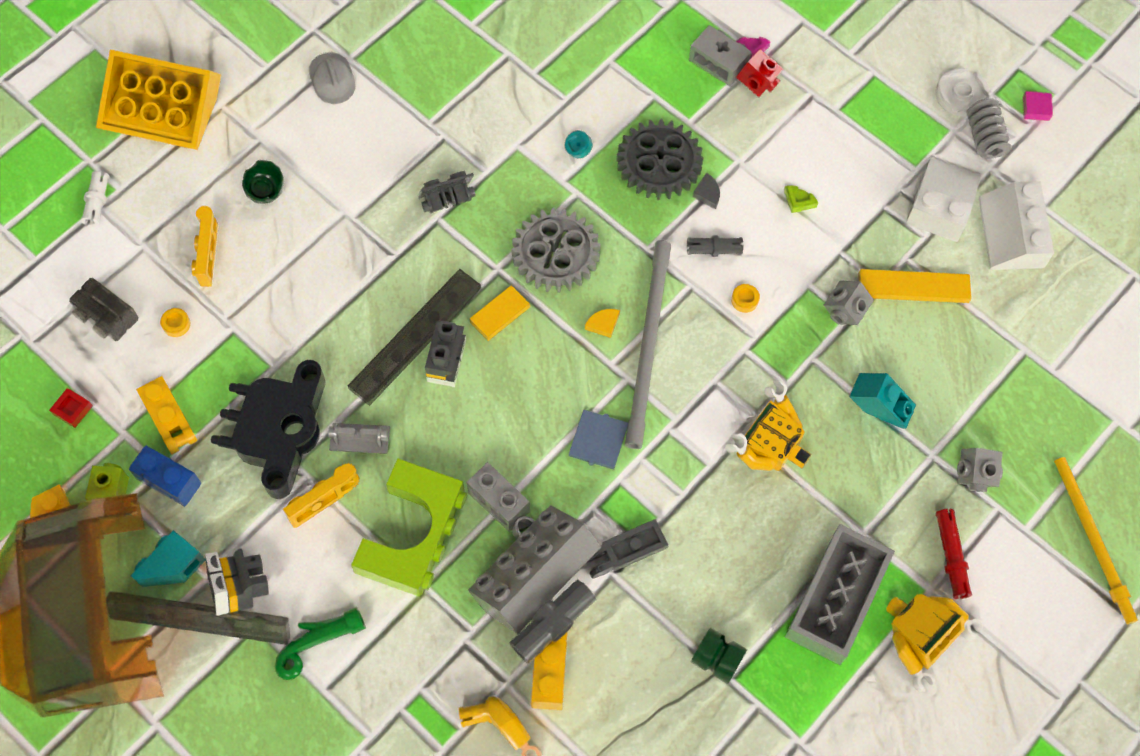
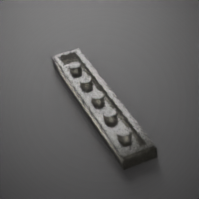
M459 269L347 385L348 389L370 406L432 341L436 322H450L481 289V284Z
M109 591L105 599L109 618L114 620L287 645L290 639L288 617L242 610L217 616L214 606Z

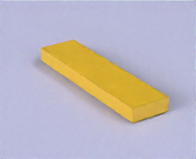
M860 269L858 273L859 281L862 282L873 299L969 303L971 300L970 274Z

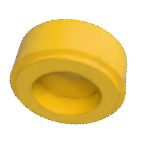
M750 284L738 285L731 297L733 307L743 313L755 310L760 300L759 291Z
M180 308L167 310L163 313L160 320L164 332L171 337H180L186 334L191 325L187 313Z

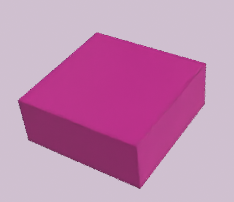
M1026 91L1023 96L1024 119L1050 121L1053 116L1052 93Z

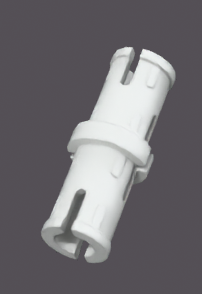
M102 171L92 172L89 190L84 195L86 203L81 222L86 225L87 220H90L88 226H98L102 206L106 203L105 191L109 175L104 173L103 178H100Z

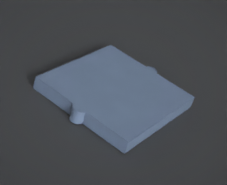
M583 410L569 456L586 461L590 466L596 464L614 470L627 431L628 422L611 418L608 414L600 415Z

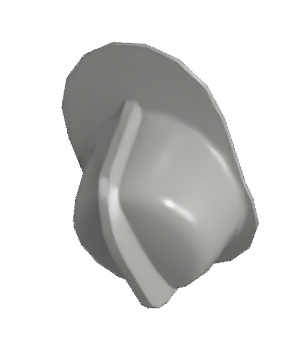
M330 52L323 53L311 61L309 75L318 98L329 104H341L348 101L354 94L356 87L347 59L340 54Z

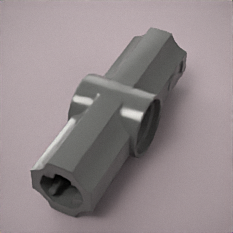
M577 579L556 600H550L537 611L532 618L533 621L509 642L511 647L528 664L552 641L556 642L564 636L573 626V621L596 601V597L584 582Z

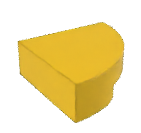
M604 309L596 312L586 322L585 330L611 338L620 315V310Z

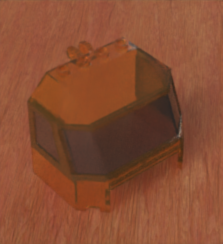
M137 493L91 499L29 519L19 520L0 551V684L6 693L41 718L164 697V691L156 668L155 659L148 660L147 648L153 647L152 636L147 635L116 641L110 640L106 583L100 539H104V535L145 529Z

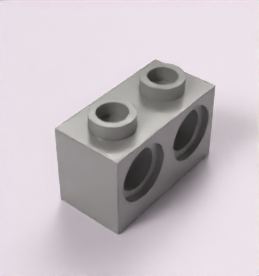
M488 462L467 481L468 493L508 532L512 530L518 518L527 516L530 513V501Z

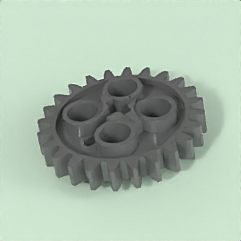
M662 119L659 120L658 125H654L653 121L649 120L648 127L639 123L638 131L630 128L629 136L624 135L623 142L619 143L617 153V170L622 171V180L628 179L627 187L631 188L636 185V194L645 190L646 198H649L652 193H656L657 200H660L661 194L664 193L668 199H671L673 191L678 196H681L682 188L689 191L691 183L696 184L703 164V157L701 156L702 147H697L698 138L691 139V130L683 133L682 124L677 128H673V121H670L668 126H666ZM668 170H675V171H677V172H676V173H672V172H669Z

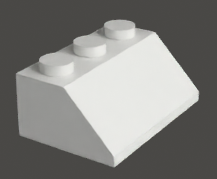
M1041 181L1012 182L979 197L990 270L1045 268L1054 254Z

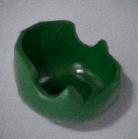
M258 160L251 168L245 170L242 180V188L246 197L255 203L273 202L282 193L284 177L280 167L272 161Z

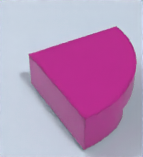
M742 37L736 41L745 45L751 51L750 59L759 49L765 52L771 41L763 37Z

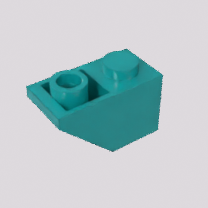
M859 373L849 396L863 412L902 429L907 428L916 404L887 373Z
M173 530L169 535L163 536L157 542L156 549L148 558L145 557L137 563L131 577L142 587L185 583L206 560L196 548Z

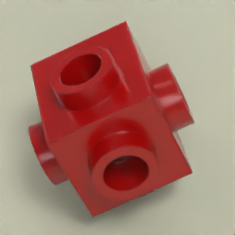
M759 49L736 78L755 95L760 97L765 90L771 93L780 82L777 76L783 71V68Z

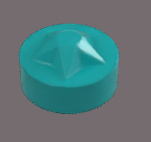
M574 131L565 140V149L573 158H584L592 150V140L584 131Z

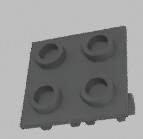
M460 171L450 175L448 181L440 183L439 179L424 183V187L420 189L418 195L419 199L425 197L426 201L421 202L424 212L429 211L431 214L443 209L439 194L445 208H449L444 192L449 193L452 205L456 206L452 190H454L458 204L471 201V198L476 197L473 186L468 187L467 184L470 183L474 174L466 175L465 171Z

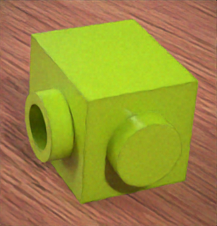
M104 463L103 466L92 465L85 500L93 508L122 511L129 482L128 475L117 464Z

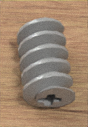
M993 98L979 100L967 110V117L970 120L969 124L972 129L971 132L974 137L975 146L977 147V153L980 157L986 159L1004 156L1012 150L1011 144L1008 143L1010 140L1009 136L1005 134L1007 129L1003 125L1004 118L1000 116L1002 114L1001 108L997 107L999 101Z

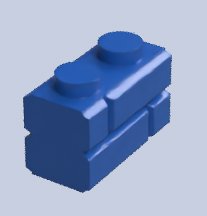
M147 445L143 447L129 468L138 481L173 499L184 507L189 503L201 485V481L194 472Z

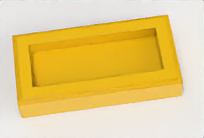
M511 285L469 318L470 323L489 341L529 309L530 303Z

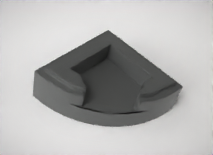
M706 173L693 192V198L716 209L720 199V188L716 180Z

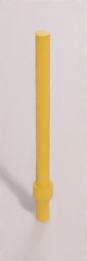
M1059 458L1054 463L1111 588L1109 594L1113 603L1118 604L1127 625L1138 621V618L1130 603L1129 598H1131L1128 588L1121 583L1066 458Z

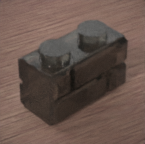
M90 277L81 286V289H78L69 298V302L74 308L72 314L82 323H85L87 320L94 325L92 329L103 339L109 336L115 342L118 341L139 318L130 305L93 277Z

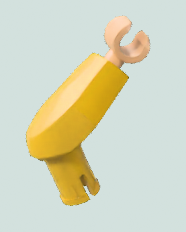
M488 696L485 703L459 707L460 720L463 719L461 721L462 727L489 721L490 724H493L501 732L514 750L519 748L522 750L521 756H527V752L530 749L534 750L537 756H542V752L537 746L529 745L530 735L513 710L499 697Z

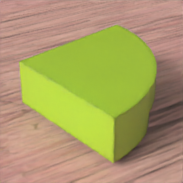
M794 185L784 187V193L791 213L817 208L818 201L812 193L809 194Z

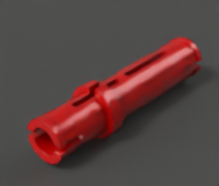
M942 509L935 514L947 564L944 566L945 573L949 574L953 599H959V597L960 599H966L973 594L967 574L969 565L964 560L955 510L949 509L948 513V509Z

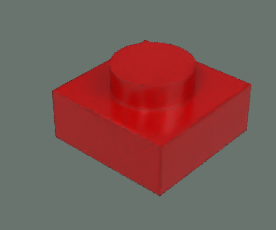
M66 388L49 411L57 418L76 428L93 405L87 399Z

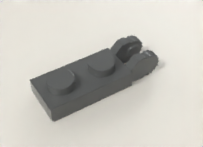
M656 519L603 541L602 545H600L601 548L587 562H591L605 553L609 562L594 567L589 572L592 579L598 578L612 570L615 572L667 549L669 545Z

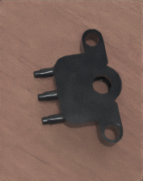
M314 360L302 361L296 368L292 383L271 378H261L251 385L242 383H230L229 385L230 392L246 397L241 411L224 408L220 411V417L237 422L232 437L213 435L211 443L219 447L235 450L241 460L247 464L263 467L261 475L262 484L267 493L274 499H282L290 494L303 454L311 451L319 440L320 428L315 416L326 382L321 366ZM309 374H317L313 380H305ZM299 423L303 425L298 433H285L292 424ZM283 478V482L279 486H270L274 479Z

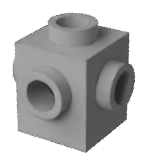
M840 280L824 303V307L830 313L831 319L837 324L858 325L874 299L861 281Z
M981 448L961 449V458L957 466L958 484L969 485V490L976 492H987V487H999L1003 475L1001 466L1002 452Z

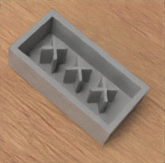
M550 505L497 558L496 562L477 578L468 591L488 615L516 634H519L532 620L537 611L566 585L601 546L585 523Z
M839 524L785 638L841 665L850 652L895 551Z

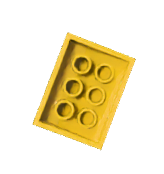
M110 50L96 128L198 150L217 100L221 74Z

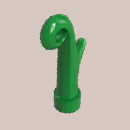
M357 606L343 612L344 615L333 619L298 623L300 629L311 631L293 640L280 651L275 662L277 675L284 680L295 679L303 668V663L298 653L350 633L354 635L365 630L366 626ZM288 660L294 661V666L290 670L285 668Z

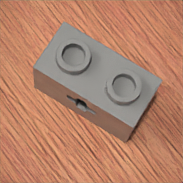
M709 25L691 45L689 61L731 87L737 80L736 76L749 62L751 51L745 45L737 43L726 36L721 30H716Z

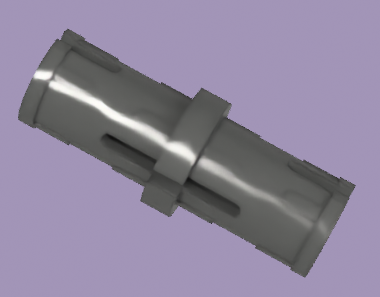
M712 235L711 238L688 237L687 247L689 249H687V254H711L712 257H718L719 254L742 255L744 245H741V243H743V238H719L718 235Z

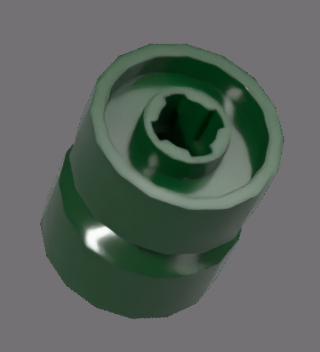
M710 627L696 650L691 663L705 671L711 668L713 676L729 684L748 649L734 641L726 643L725 636Z

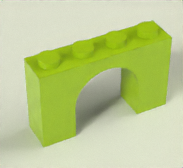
M397 458L386 483L388 492L391 495L424 507L432 517L431 529L427 537L420 544L404 550L392 549L363 538L351 567L355 574L421 597L424 589L429 590L432 584L434 573L431 571L435 562L440 563L444 555L445 546H443L446 535L451 536L456 525L455 513L457 508H463L467 493L464 492L463 481Z

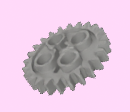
M554 208L551 209V215H547L544 210H541L540 218L531 214V223L523 220V230L516 229L517 238L512 239L514 247L512 248V257H515L513 259L514 267H519L518 274L520 276L526 274V283L535 280L536 289L545 284L546 292H549L551 287L555 286L557 292L560 293L561 286L565 285L570 291L573 282L581 286V277L589 280L590 271H596L595 262L600 260V254L598 253L600 252V243H597L598 233H593V225L585 226V217L577 221L576 212L566 216V209H563L560 215L556 214ZM566 231L567 233H566V234L564 235V237L561 239V236H562L563 232ZM553 232L555 234L553 236H547L544 233ZM575 242V243H578V244H580V245H579V246H576V247H573V246H570L569 244ZM551 251L554 252V255H553V257H552V260H551ZM536 253H540V254H542L543 256L540 257V258H536V257H533L532 255H533V254H536ZM550 260H551V264H550L549 268H548V269H545V267L548 265V263H549ZM559 264H565L568 267L561 269L556 266Z

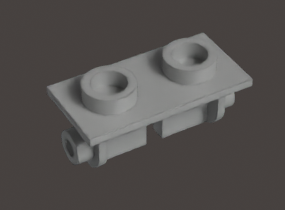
M333 423L332 426H329L328 437L331 438L329 450L387 454L390 426Z

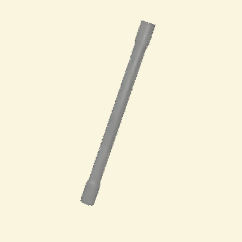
M663 240L655 243L652 261L653 271L632 411L625 446L631 449H641L643 444L645 413L666 270L669 265L671 243Z

